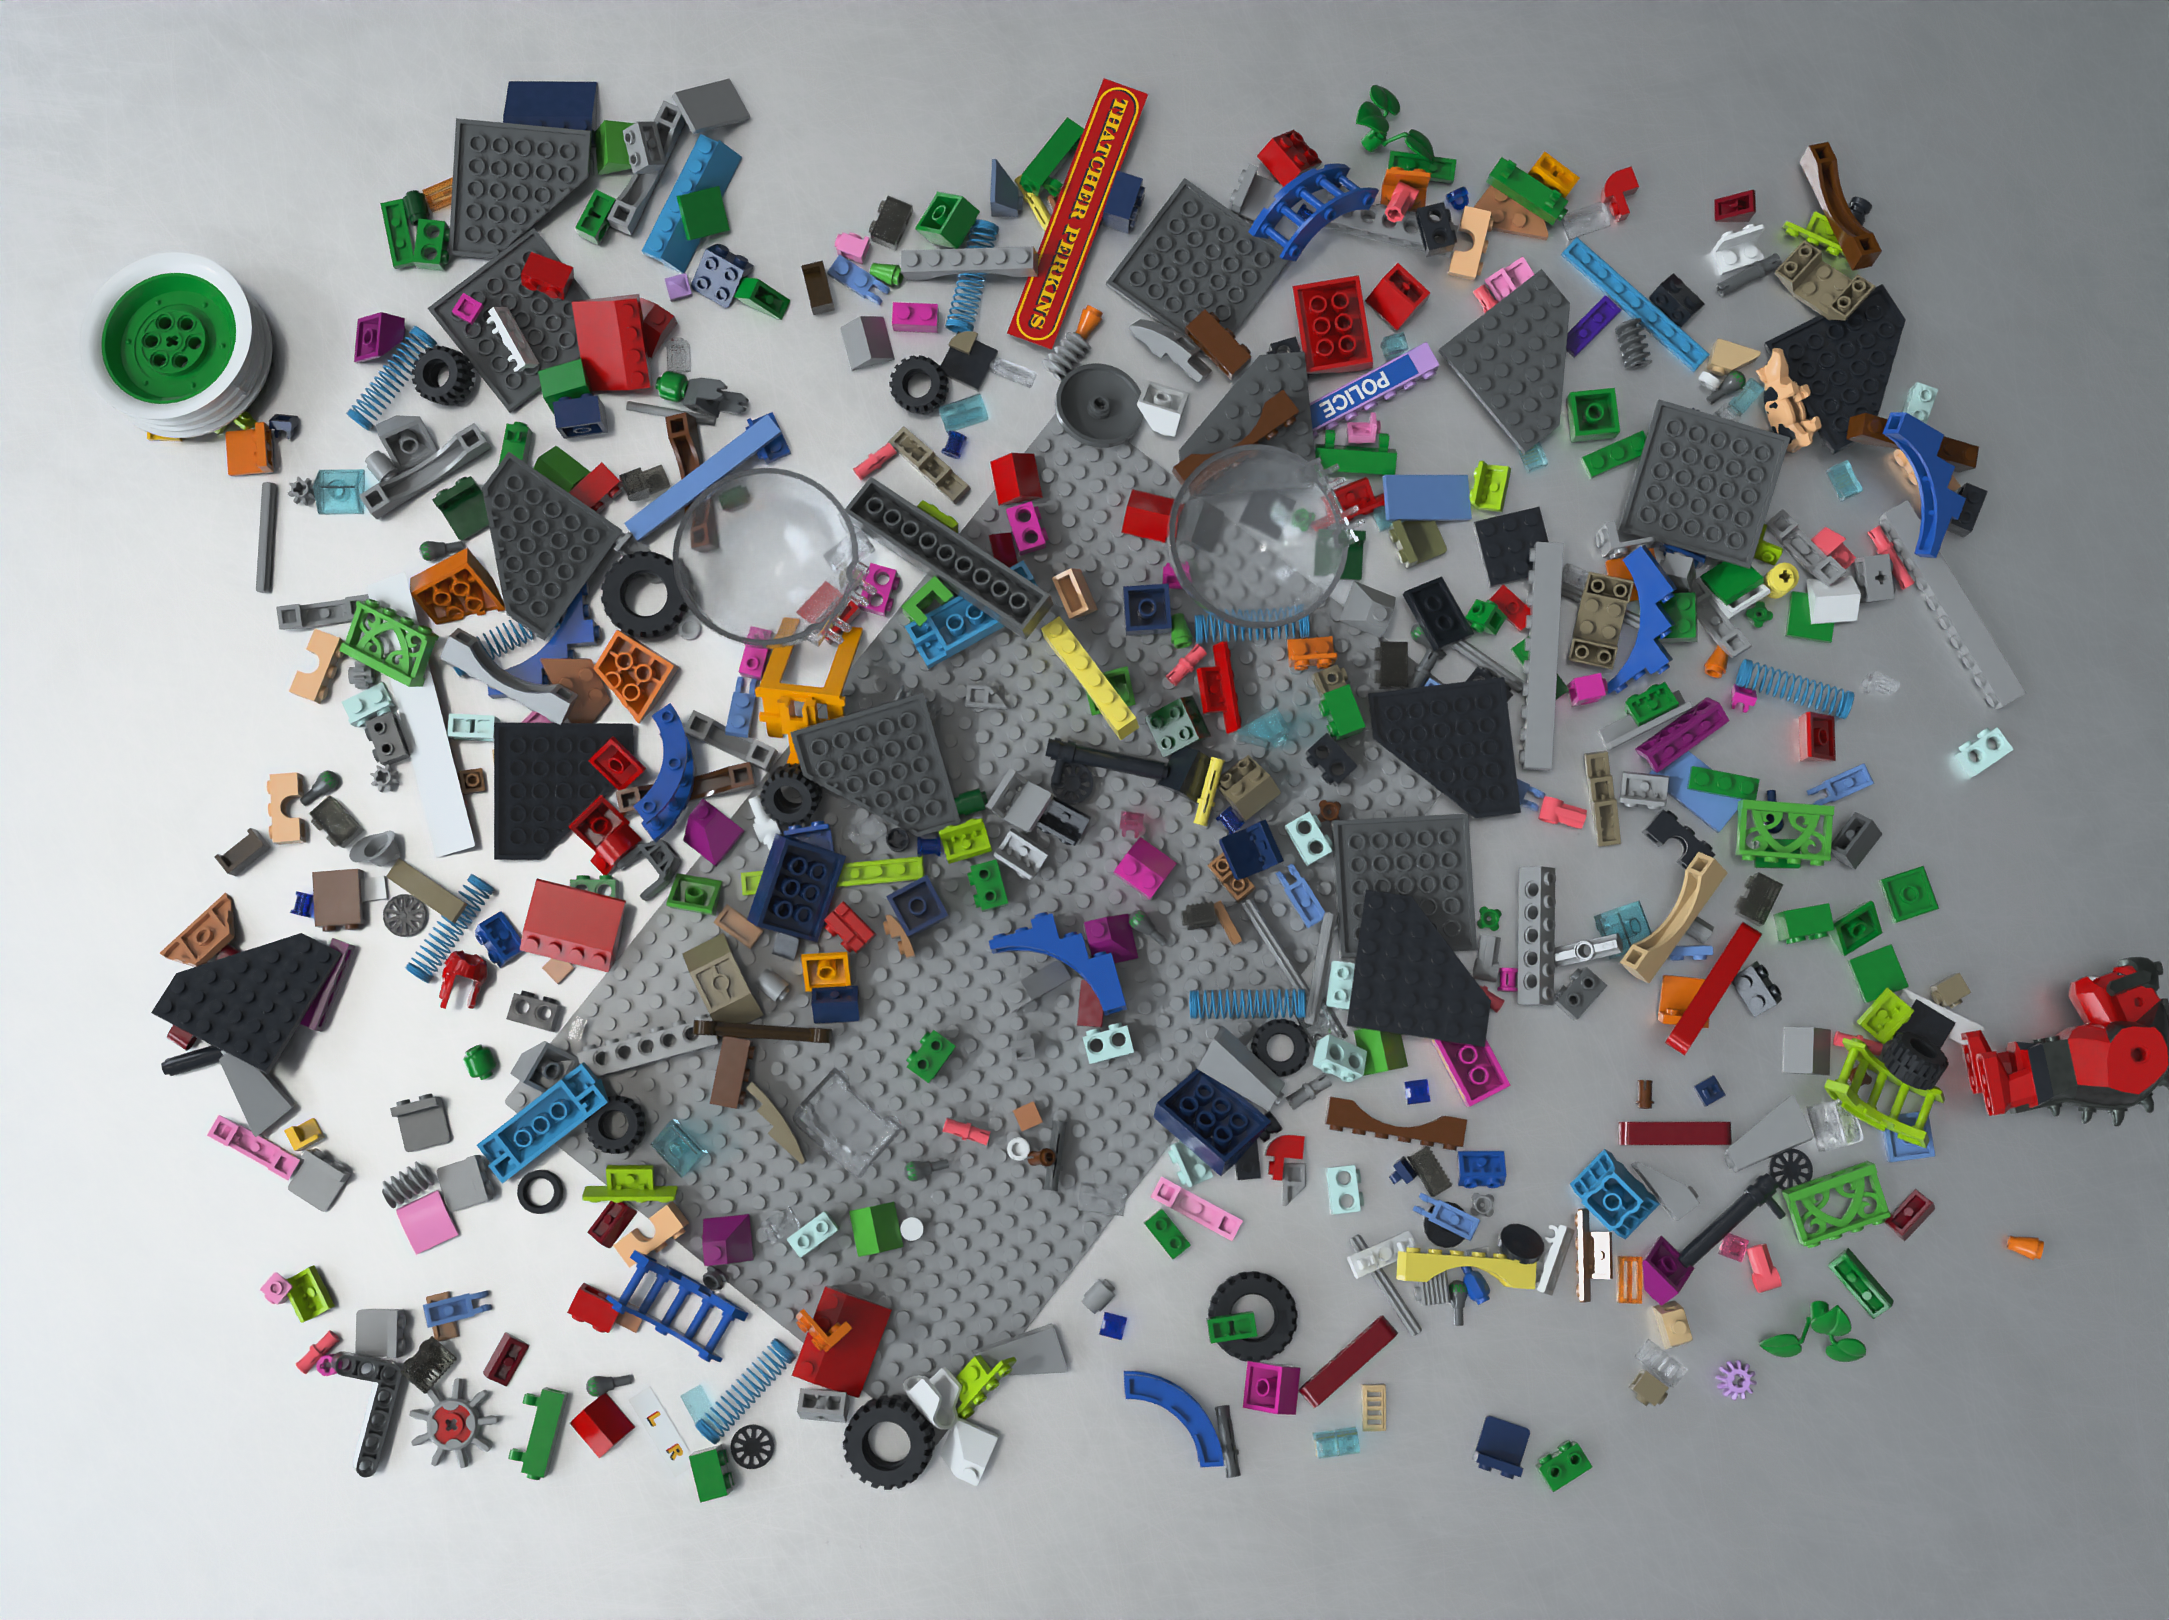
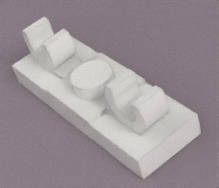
M493 307L488 312L491 317L486 322L487 324H496V328L492 333H500L504 345L513 354L509 356L508 361H516L518 363L517 367L513 369L514 372L523 371L525 368H535L539 362L508 307Z
M1549 1225V1228L1554 1230L1556 1234L1554 1238L1545 1237V1240L1553 1245L1545 1254L1544 1271L1536 1269V1273L1540 1275V1280L1535 1282V1287H1537L1538 1291L1551 1296L1553 1295L1575 1230L1563 1225H1559V1227Z
M1408 1230L1347 1257V1260L1357 1279L1396 1262L1398 1251L1406 1252V1247L1416 1248V1243Z

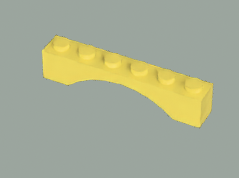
M1057 617L1042 627L1041 631L1044 639L1086 690L1118 738L1122 740L1137 730L1139 725L1134 714L1061 617Z
M1406 1247V1252L1398 1251L1396 1275L1398 1280L1428 1282L1434 1276L1448 1269L1472 1266L1486 1271L1505 1287L1535 1289L1537 1262L1521 1264L1519 1260L1507 1259L1505 1254L1493 1253L1492 1258L1485 1257L1486 1253L1472 1252L1471 1256H1464V1251L1450 1250V1255L1442 1254L1440 1249H1428V1253H1420L1421 1248Z

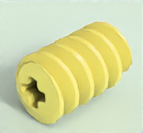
M1784 562L1776 565L1764 576L1765 583L1763 584L1771 592L1767 596L1777 599L1786 595L1797 585L1799 574L1795 566L1790 563Z

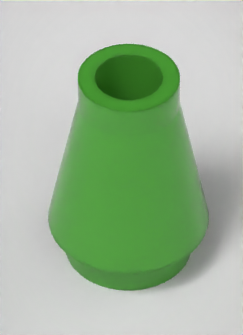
M872 263L870 274L893 287L901 285L904 276L899 265Z
M1184 614L1172 615L1171 643L1177 649L1191 646L1193 636L1186 623Z

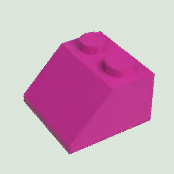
M1139 837L1116 867L1113 874L1151 900L1177 863Z
M1247 1361L1243 1408L1273 1414L1296 1415L1301 1368L1282 1364Z

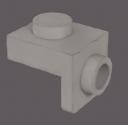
M630 532L626 535L622 533L614 542L616 544L614 550L622 556L633 554L637 551H651L641 541L638 542Z

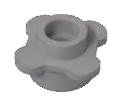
M1474 1193L1471 1197L1473 1200L1471 1213L1474 1216L1484 1214L1487 1217L1492 1216L1494 1213L1492 1209L1493 1195L1487 1194L1484 1196Z

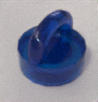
M1464 186L1445 196L1448 203H1451L1452 207L1456 210L1464 209L1469 203L1467 196L1469 193ZM1463 198V203L1457 204L1456 200Z

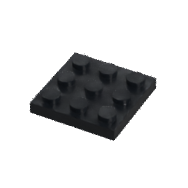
M1540 507L1473 523L1489 588L1528 579L1529 570H1533V562L1529 561L1530 548H1534L1536 542H1549Z

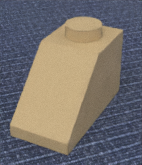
M1718 338L1713 344L1706 369L1711 370V373L1717 376L1728 375L1732 371H1737L1755 362L1760 356L1761 351Z

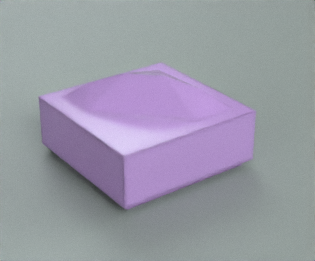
M686 273L665 278L671 302L693 296Z

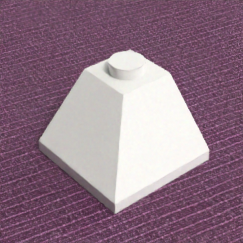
M1146 380L1137 406L1153 431H1157L1165 436L1175 437L1189 393Z
M958 1417V1421L948 1434L940 1455L955 1477L977 1486L999 1435Z

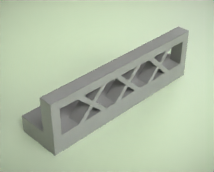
M1677 690L1673 692V695L1679 702V707L1640 727L1637 726L1632 716L1628 715L1597 732L1607 751L1687 712L1693 708L1691 702L1686 703L1680 691Z

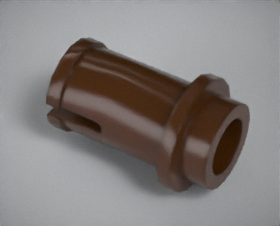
M1638 1080V1101H1636V1104H1638L1639 1109H1652V1104H1654V1101H1652V1080H1646V1090H1644V1080Z
M1043 1148L1041 1151H1031L1028 1157L1034 1156V1158L1027 1159L1028 1163L1032 1166L1042 1165L1047 1167L1054 1163L1055 1153L1049 1148Z

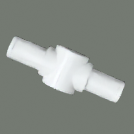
M758 795L748 800L756 818L754 819L753 827L759 841L763 842L764 845L767 844L770 851L775 834L781 835L782 831L777 819L773 821L771 819L772 815L765 813L766 806H762V797Z

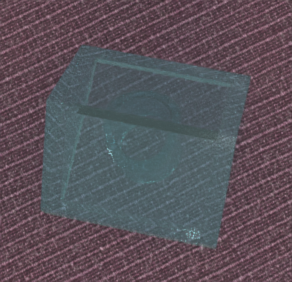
M319 470L313 485L318 514H364V503L359 495L365 490V470Z
M674 1119L664 1127L650 1144L681 1178L708 1154L695 1138Z

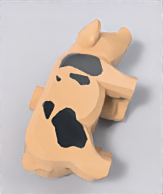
M1773 348L1770 360L1764 367L1756 370L1764 383V405L1773 433L1790 437L1786 451L1794 453L1801 449V447L1811 445L1813 435L1822 425L1818 416L1811 420L1806 419V409L1802 400L1810 396L1809 386L1807 384L1798 386L1797 382L1795 383V381L1793 382L1788 375L1789 365L1783 350Z

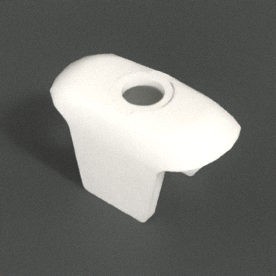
M946 1367L941 1368L931 1379L926 1376L917 1375L909 1377L904 1381L903 1387L908 1397L931 1424L938 1429H950L958 1421L956 1403L962 1385Z

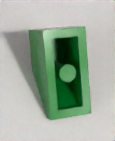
M743 277L734 296L750 308L782 320L790 303V299L755 278Z

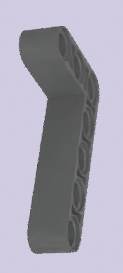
M340 1351L331 1360L333 1369L339 1375L374 1382L353 1458L355 1471L361 1477H370L376 1472L402 1371L395 1362ZM341 1359H349V1365L345 1369L338 1368V1363ZM365 1363H372V1369L369 1373H361V1368ZM387 1368H395V1373L392 1377H384V1372ZM381 1391H389V1396L386 1400H378V1395ZM381 1413L383 1415L382 1421L373 1424V1416ZM369 1437H376L377 1441L373 1446L367 1447L365 1445ZM363 1460H370V1466L367 1469H359V1465Z

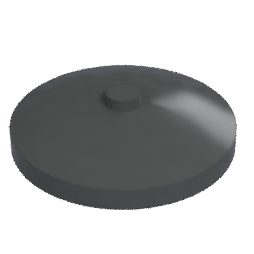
M1086 364L1073 369L1061 381L1055 397V411L1061 426L1075 440L1092 447L1109 448L1128 441L1137 432L1144 416L1137 406L1141 395L1138 385L1122 370L1106 364Z

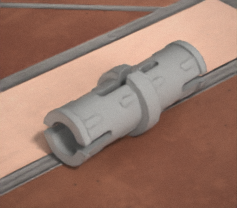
M1323 1073L1308 1084L1304 1083L1302 1088L1287 1096L1286 1100L1292 1106V1109L1295 1110L1309 1099H1315V1095L1331 1086L1332 1083L1328 1076Z

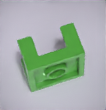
M934 576L901 607L904 615L910 622L914 621L921 628L927 621L926 615L921 610L929 607L933 599L944 605L953 600L954 595Z

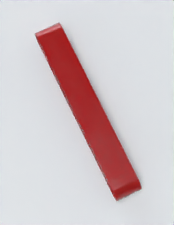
M1745 922L1741 923L1665 1041V1044L1685 1056L1762 936L1761 932Z

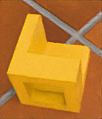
M315 1118L284 1130L294 1151H301L325 1138Z

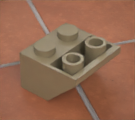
M1247 755L1222 774L1217 789L1245 821L1281 794L1271 775L1250 755Z

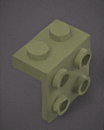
M1401 520L1392 522L1389 527V537L1392 543L1396 544L1399 550L1397 551L1398 558L1402 564H1405L1406 569L1440 556L1447 551L1435 521L1401 522Z

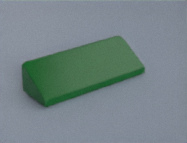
M1849 1248L1828 1264V1267L1873 1319L1892 1307L1894 1300Z

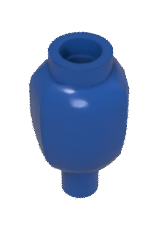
M1471 1266L1461 1267L1465 1274L1463 1282L1467 1287L1470 1299L1476 1301L1478 1305L1489 1300L1490 1288L1482 1274L1478 1271H1473Z

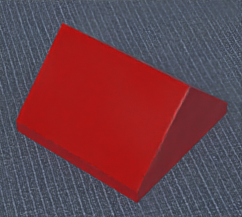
M1009 453L990 462L998 506L1043 498L1034 454Z
M1132 489L1121 533L1165 543L1176 499Z
M1806 712L1799 716L1800 761H1836L1834 716L1815 712Z
M614 736L588 760L617 790H623L646 770V767Z
M600 795L568 827L596 853V848L609 835L630 822L620 814L607 798Z
M607 1393L599 1396L570 1422L571 1426L598 1458H601L635 1428L633 1423Z

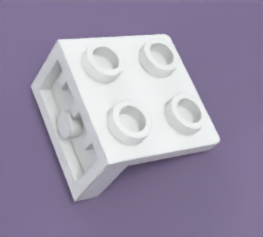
M1755 223L1745 226L1742 231L1735 233L1732 230L1722 235V238L1717 241L1716 246L1712 250L1720 275L1751 266L1756 261L1764 260L1757 240L1765 229L1763 224L1758 226Z

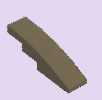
M903 426L888 441L900 455L955 505L971 489L946 463L935 455L934 451L906 427Z
M1608 752L1585 753L1586 777L1598 847L1621 844L1617 799L1614 796L1613 777L1610 774Z
M398 858L386 876L454 924L468 905L400 858Z
M751 1082L746 1089L762 1103L757 1112L774 1126L767 1134L798 1162L805 1164L807 1161L788 1121L769 1096L755 1082Z

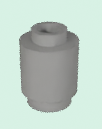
M379 450L374 451L366 458L365 463L368 470L379 483L397 476L398 469Z
M765 969L755 982L759 985L758 988L775 1002L778 999L783 1001L790 992L788 989L790 984L773 970Z
M1098 1279L1085 1293V1298L1081 1302L1092 1313L1096 1314L1098 1310L1101 1311L1113 1299L1115 1287L1106 1279L1103 1282Z

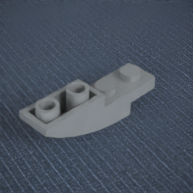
M1143 319L1138 320L1129 327L1134 336L1144 342L1154 355L1163 358L1168 354L1175 364L1181 366L1187 372V375L1198 383L1211 373L1212 370L1196 356L1201 348L1174 329Z

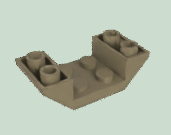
M1805 240L1775 271V275L1793 297L1828 320H1847L1875 289V285L1858 274L1852 280L1822 261V251Z
M1589 571L1572 634L1568 660L1613 670L1618 650L1617 644L1634 581Z
M724 933L682 953L688 971L713 1021L747 1024L764 1015L733 956L734 953Z

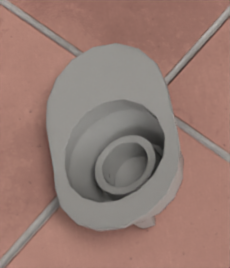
M389 830L359 840L352 847L349 857L353 862L370 861L381 867L400 858L401 853L394 840V832Z

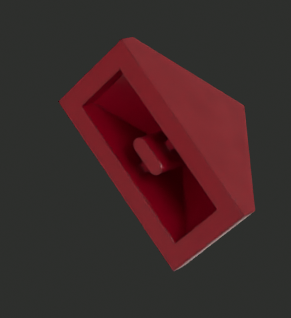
M1755 190L1714 200L1716 222H1749L1756 213Z

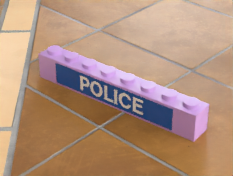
M1425 342L1311 402L1313 440L1323 430H1333L1338 427V423L1342 420L1350 421L1354 419L1361 410L1369 411L1378 405V401L1382 399L1388 401L1397 395V391L1403 388L1405 391L1417 385L1416 381L1422 378L1428 380L1435 376L1439 363L1428 343Z

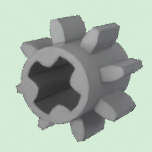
M297 477L296 482L289 483L291 491L288 492V495L295 497L294 503L298 505L302 501L307 506L308 501L311 499L316 500L314 491L318 490V488L311 485L312 480L307 478L304 482L300 477ZM303 487L306 488L305 490H303V494H302V495L299 494V493L302 492V488H303Z
M355 661V667H349L348 670L349 683L355 684L357 689H369L368 683H374L375 681L374 669L360 661Z
M389 764L385 766V769L377 765V771L370 773L374 777L371 785H379L378 791L382 793L385 788L393 791L392 786L395 783H400L395 777L399 772L396 770L390 772L391 765ZM383 774L388 775V777H386V783L381 781L384 779Z

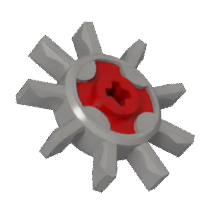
M460 1378L454 1380L452 1397L445 1400L433 1385L426 1389L428 1396L435 1406L430 1413L420 1409L411 1410L409 1416L427 1422V1433L411 1441L412 1446L421 1445L430 1439L438 1446L432 1457L431 1465H439L443 1460L446 1450H455L460 1468L467 1467L468 1457L465 1447L471 1443L475 1444L480 1450L490 1451L492 1446L488 1441L482 1439L478 1433L481 1425H492L499 1422V1416L480 1417L476 1407L488 1395L486 1390L477 1393L471 1401H468L461 1397L463 1382ZM456 1419L457 1422L455 1425L457 1427L452 1429L450 1427L452 1425L451 1421Z

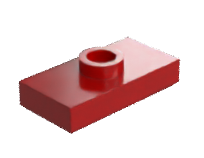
M1503 584L1489 600L1497 604L1498 608L1507 616L1506 619L1521 632L1526 627V616L1530 615L1531 609Z

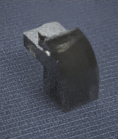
M662 464L643 472L640 467L619 475L620 482L629 501L647 499L649 495L670 487Z

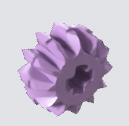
M1736 1360L1734 1365L1731 1361H1727L1728 1369L1720 1366L1719 1370L1723 1372V1375H1716V1379L1722 1380L1717 1385V1388L1724 1389L1722 1394L1726 1397L1731 1394L1732 1400H1736L1738 1394L1741 1399H1746L1745 1391L1750 1394L1753 1393V1390L1749 1387L1750 1384H1757L1756 1381L1750 1380L1751 1377L1755 1376V1372L1748 1371L1750 1365L1745 1363L1742 1366L1740 1360ZM1734 1375L1740 1377V1379L1737 1381L1738 1385L1732 1383V1381L1735 1380Z

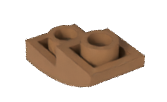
M482 768L463 770L457 773L462 795L485 791Z
M1221 853L1207 865L1238 903L1256 889L1247 877L1241 880L1234 878L1224 853Z
M890 914L885 915L887 921L883 922L886 935L890 934L892 939L901 937V941H898L900 954H905L907 959L916 957L911 941L904 929Z

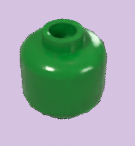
M666 371L661 377L657 378L655 388L658 390L660 398L679 403L685 398L689 381L684 374Z
M479 1044L465 1051L466 1055L463 1057V1063L470 1077H479L480 1080H484L493 1075L492 1070L496 1068L497 1062L489 1047H482Z

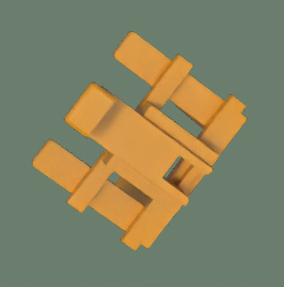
M784 620L760 686L755 689L756 697H762L764 712L759 713V720L766 722L768 736L783 738L784 734H788L790 755L787 764L790 763L791 767L795 763L799 764L790 731L845 715L844 706L846 705V698L842 696V691L863 634L862 628L845 627L824 687H812L781 683L802 627L801 621ZM794 701L804 702L802 708L803 716H796ZM817 703L827 705L828 719L818 717Z

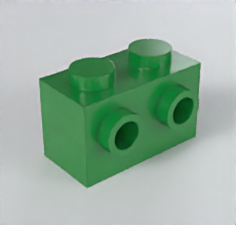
M997 859L970 866L971 872L967 873L970 886L975 885L977 894L973 895L976 908L981 907L982 912L1008 906L1009 903Z
M935 1030L931 1033L926 1032L920 1040V1043L923 1044L918 1052L913 1050L906 1060L909 1063L907 1068L929 1084L957 1047Z
M1570 1440L1563 1442L1557 1447L1559 1449L1552 1455L1550 1453L1543 1455L1538 1459L1539 1463L1535 1465L1547 1486L1553 1492L1593 1467L1579 1444L1575 1441L1570 1442Z

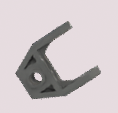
M695 378L689 379L683 405L696 413L718 418L720 412L740 414L746 411V408L741 406V403H746L749 400L742 393L722 391L727 389V386L721 380Z
M662 839L656 843L651 841L650 843L638 844L635 849L616 864L623 871L641 857L648 859L659 874V878L640 894L641 899L645 901L654 897L671 883L681 863V859L668 842Z

